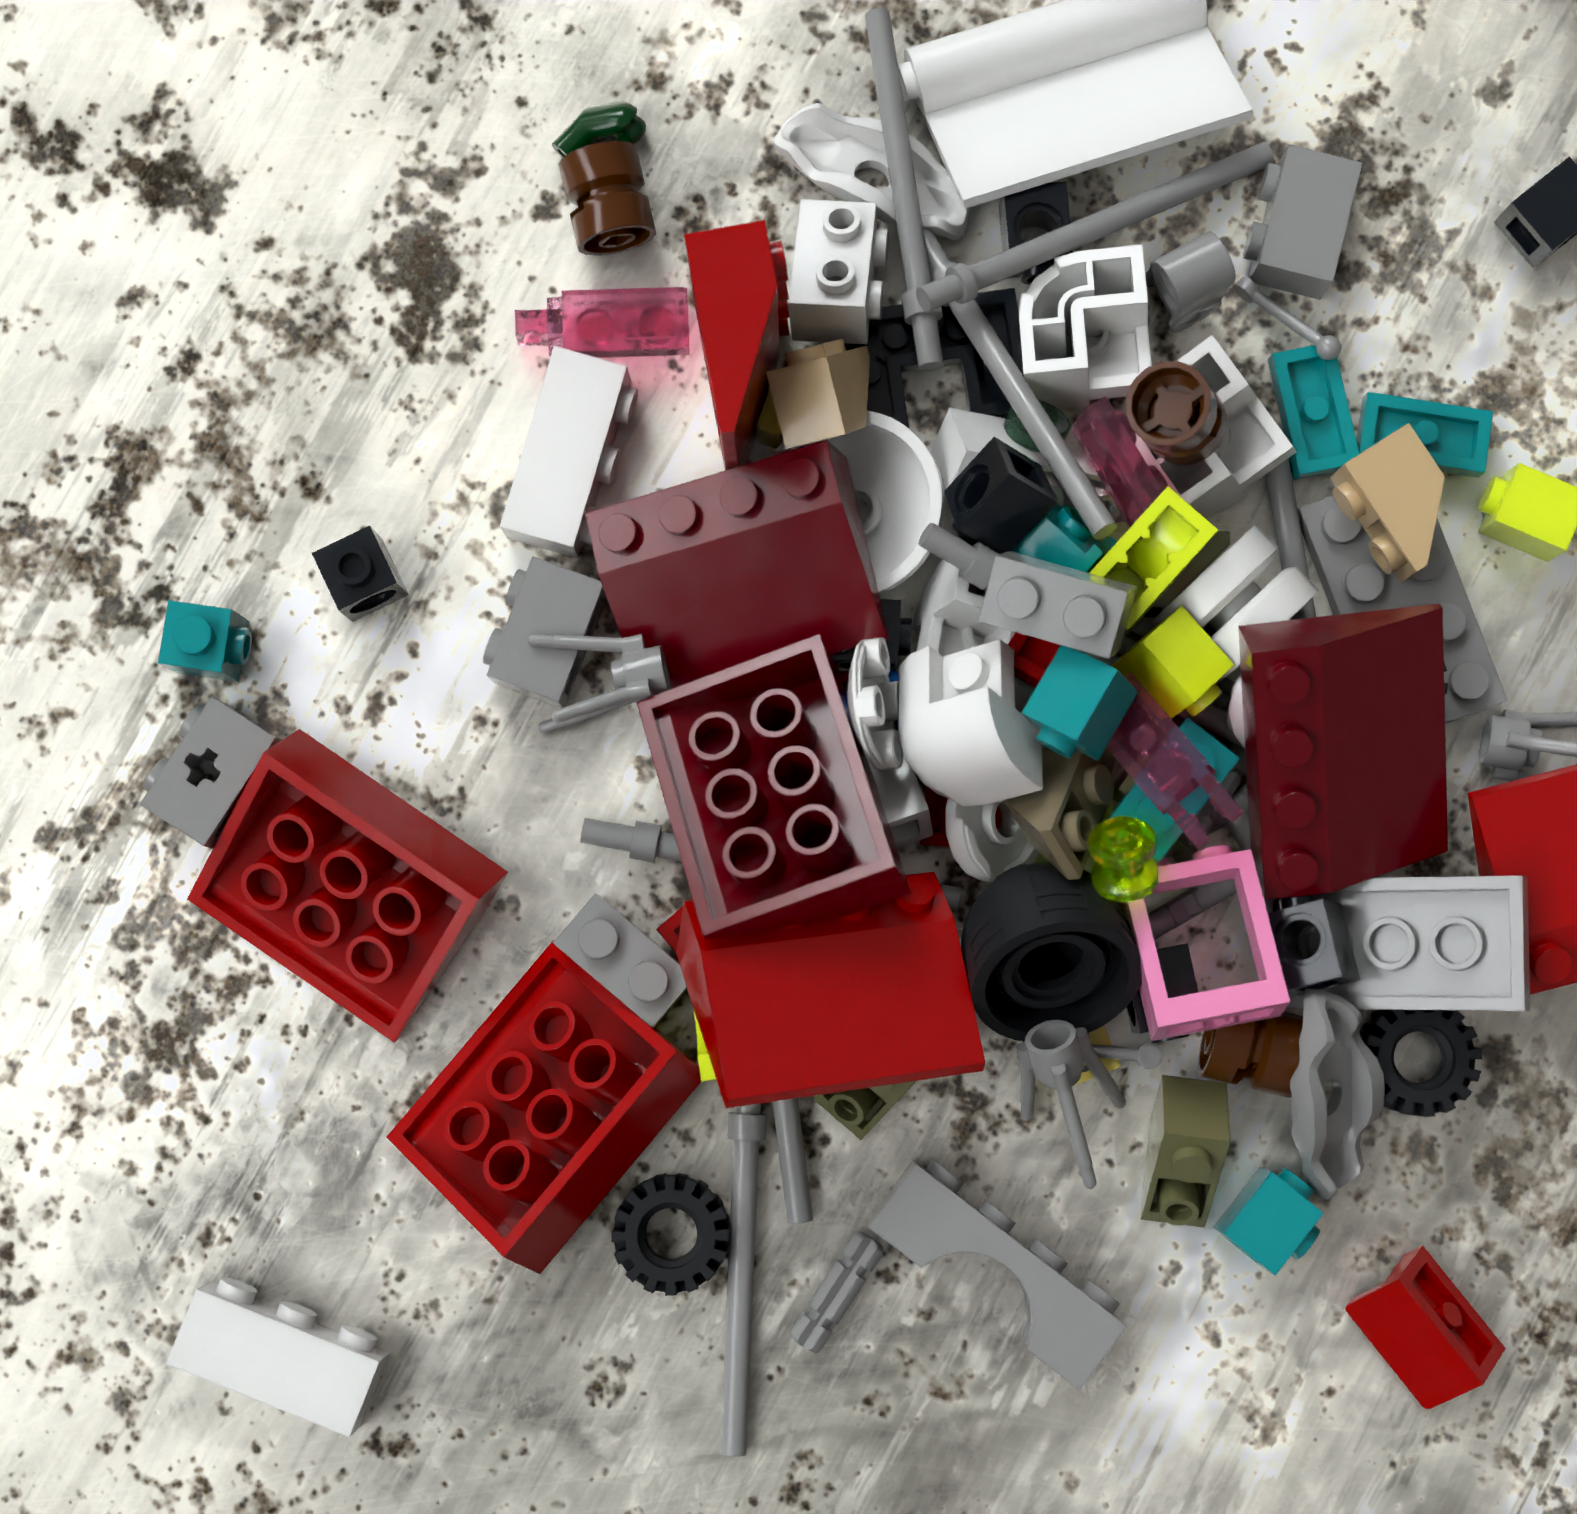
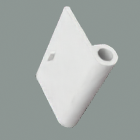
M1060 0L906 48L904 50L905 62L898 64L903 97L906 102L916 100L964 209L1253 119V109L1207 26V0Z

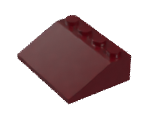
M828 440L585 513L598 575L621 638L643 634L646 648L662 646L668 666L671 689L818 634L821 635L831 656L855 650L856 645L864 639L882 637L885 641L890 640L847 457Z
M1430 604L1238 626L1250 848L1264 899L1332 893L1448 852L1442 606L1440 604Z
M820 634L636 702L702 935L706 940L849 916L911 893L868 759L858 743L850 720L847 695L838 667Z

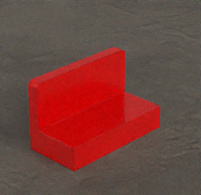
M1423 1245L1404 1254L1385 1282L1352 1298L1345 1307L1349 1316L1425 1409L1436 1407L1482 1386L1506 1349Z

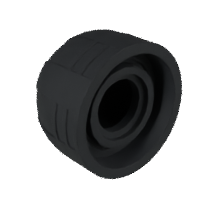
M1050 862L1027 865L1024 863L998 875L971 905L966 916L962 931L961 950L973 1005L982 1022L991 1030L1004 1037L1025 1042V1036L1029 1030L1040 1023L1050 1020L1067 1021L1075 1029L1084 1027L1087 1029V1033H1090L1117 1017L1130 1004L1139 989L1142 980L1141 958L1128 919L1106 885L1086 870H1083L1080 879L1068 880Z

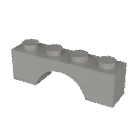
M913 1160L867 1220L868 1227L920 1268L940 1257L964 1252L982 1254L1005 1265L1018 1279L1025 1298L1026 1320L1021 1342L1030 1353L1080 1391L1127 1328L1113 1314L1120 1303L1091 1280H1088L1081 1289L1062 1275L1061 1272L1068 1263L1036 1239L1029 1249L1010 1235L1009 1232L1016 1223L984 1199L977 1209L962 1198L957 1192L964 1183L938 1162L932 1160L925 1169Z

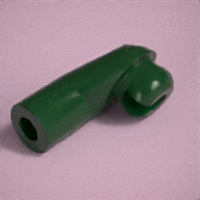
M625 101L590 106L585 108L552 143V147L563 158L576 149L595 144L600 138L613 135L616 141L630 142L634 145L645 134L646 123L641 117L636 115L637 108Z

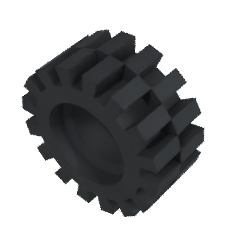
M1377 1009L1371 1014L1373 1020L1370 1023H1363L1359 1034L1363 1035L1362 1041L1378 1059L1384 1074L1385 1108L1407 1115L1431 1117L1435 1116L1437 1112L1447 1113L1455 1109L1454 1103L1457 1100L1466 1101L1471 1095L1472 1091L1468 1089L1471 1081H1479L1481 1071L1475 1069V1059H1483L1482 1048L1474 1047L1472 1039L1478 1036L1473 1026L1464 1025L1462 1020L1465 1016L1459 1011ZM1418 1031L1429 1035L1437 1043L1441 1060L1437 1072L1430 1079L1420 1083H1413L1405 1079L1398 1072L1394 1062V1051L1398 1042L1405 1035Z
M665 1173L656 1175L647 1181L644 1180L624 1198L614 1217L615 1223L611 1231V1242H614L616 1252L614 1256L618 1265H623L627 1271L625 1275L632 1282L636 1280L644 1286V1290L651 1293L661 1291L665 1292V1296H676L678 1292L687 1291L689 1293L698 1289L699 1285L709 1281L716 1274L728 1250L730 1221L723 1207V1201L718 1194L715 1195L708 1188V1184L700 1179L699 1181L692 1179L687 1174L667 1175ZM667 1208H676L687 1213L694 1221L697 1229V1239L692 1250L676 1259H668L656 1254L651 1249L646 1236V1229L650 1218L658 1211Z

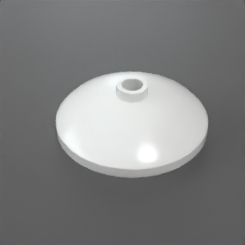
M867 411L865 428L825 440H828L847 457L858 506L862 504L869 506V516L862 525L878 592L881 595L911 577L929 556L930 552L918 545L919 539L924 529L931 522L939 527L942 526L945 495L937 463L920 438L897 420L880 413ZM783 441L772 456L817 442L785 449Z

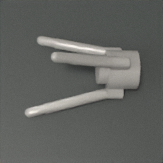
M531 634L528 637V643L535 647L622 653L621 660L611 661V672L615 690L554 711L551 719L543 721L538 725V730L542 734L571 726L671 689L668 666L662 646L646 648L643 634L624 638L563 634Z
M1503 710L1502 716L1489 715L1481 736L1479 748L1480 764L1493 766L1491 778L1510 782L1533 776L1521 769L1523 766L1535 767L1540 752L1577 757V742L1543 738L1541 730L1531 728L1577 726V712L1526 714Z
M1062 1020L1045 1021L1029 1030L1025 1036V1042H1021L1016 1046L1021 1063V1118L1024 1121H1030L1033 1118L1035 1077L1047 1088L1057 1090L1083 1183L1086 1188L1092 1189L1096 1186L1097 1180L1072 1091V1086L1081 1077L1084 1063L1116 1108L1125 1107L1126 1100L1091 1047L1086 1028L1079 1027L1075 1029L1072 1024Z

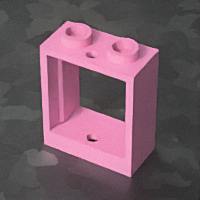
M1228 845L1213 846L1192 855L1193 860L1170 865H1168L1166 858H1162L1160 862H1155L1150 858L1130 865L1128 867L1129 872L1121 874L1116 894L1118 903L1130 924L1131 932L1141 958L1142 980L1139 991L1151 1041L1279 1017L1290 1003L1251 849L1232 852L1231 847ZM1234 879L1259 981L1168 998L1144 896Z

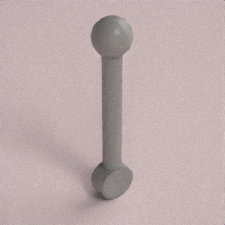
M1242 277L1234 285L1236 293L1248 303L1254 302L1316 346V352L1321 359L1327 361L1338 357L1342 346L1337 337L1332 335L1323 336L1262 293L1255 282L1248 277Z
M1144 1043L1137 1048L1091 1044L1099 1058L1136 1061L1137 1065L1144 1069H1153L1162 1060L1160 1048L1152 1043Z

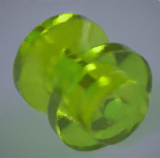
M1116 816L1098 824L1090 832L1088 837L1089 853L1095 861L1091 870V879L1094 888L1100 896L1112 901L1130 902L1146 897L1156 888L1159 881L1158 866L1151 858L1156 851V835L1150 825L1132 817Z

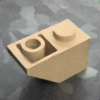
M842 338L785 353L788 366L766 372L785 449L846 435L866 427L870 366L867 346L846 351Z
M1407 423L1343 464L1330 477L1336 486L1333 488V496L1339 508L1350 520H1359L1371 538L1368 546L1374 560L1387 574L1394 572L1400 583L1428 565L1445 475L1411 425Z

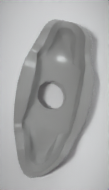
M1305 988L1303 1025L1299 1037L1300 1061L1290 1079L1293 1122L1291 1134L1302 1159V1171L1307 1184L1315 1191V1195L1323 1200H1330L1338 1192L1337 1189L1354 1180L1364 1168L1360 1149L1361 1135L1379 1117L1384 1106V1074L1378 1059L1360 1037L1358 1030L1362 1018L1360 1011L1352 1003L1337 994L1319 989ZM1331 1080L1332 1095L1327 1104L1322 1086Z

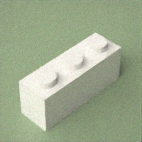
M553 347L500 523V528L508 539L575 558L580 557L583 543L592 544L585 513L600 509V507L595 506L601 483L611 485L619 463L620 448L613 446L619 423L629 425L637 402L638 389L630 387L631 378L627 366L561 347Z
M221 1277L218 1284L209 1282L195 1290L166 1362L167 1365L347 1437H350L361 1427L390 1352L376 1347L378 1341L376 1336L353 1326L341 1325L338 1332L315 1323L318 1314L296 1303L281 1301L278 1308L255 1299L258 1292L257 1289L235 1279Z

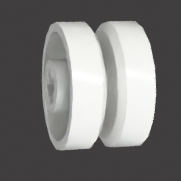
M1257 525L1253 526L1151 622L1156 626L1182 605L1201 627L1208 623L1216 631L1210 638L1234 664L1215 683L1216 685L1240 665L1238 626L1289 620L1319 591L1297 566L1285 568L1263 589L1253 581L1276 559L1278 547Z

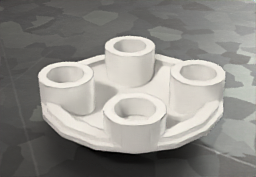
M882 637L864 639L856 645L849 671L847 697L850 720L858 743L873 768L880 771L901 768L903 762V752L898 732L895 729V721L898 720L899 681L889 682V652L886 641Z

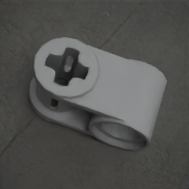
M1211 231L1153 260L1150 263L1149 270L1145 273L1147 287L1155 288L1171 316L1168 325L1173 333L1198 323L1222 305V298L1236 278L1235 268L1226 247L1216 234Z

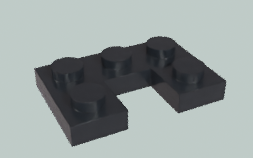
M1015 288L977 293L975 301L1024 376L1019 312ZM899 304L883 307L881 320L870 319L867 344H844L846 351L863 346L868 348L870 366L867 411L891 417L909 428L901 373L919 370L913 328L912 325L905 322L903 305ZM942 306L943 317L937 322L944 366L961 364L968 411L1006 419L1017 418V414L950 307Z

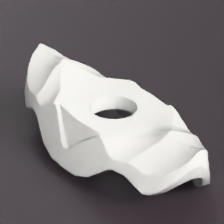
M815 103L803 107L786 121L773 140V147L826 193L843 201L875 202L877 204V219L897 225L881 120L869 117L853 118L843 116L823 104ZM909 134L923 229H930L933 234L949 239L961 240L969 223L970 207L963 208L946 168L931 156L923 144ZM863 168H873L886 176L889 185L880 191L855 178L854 174Z

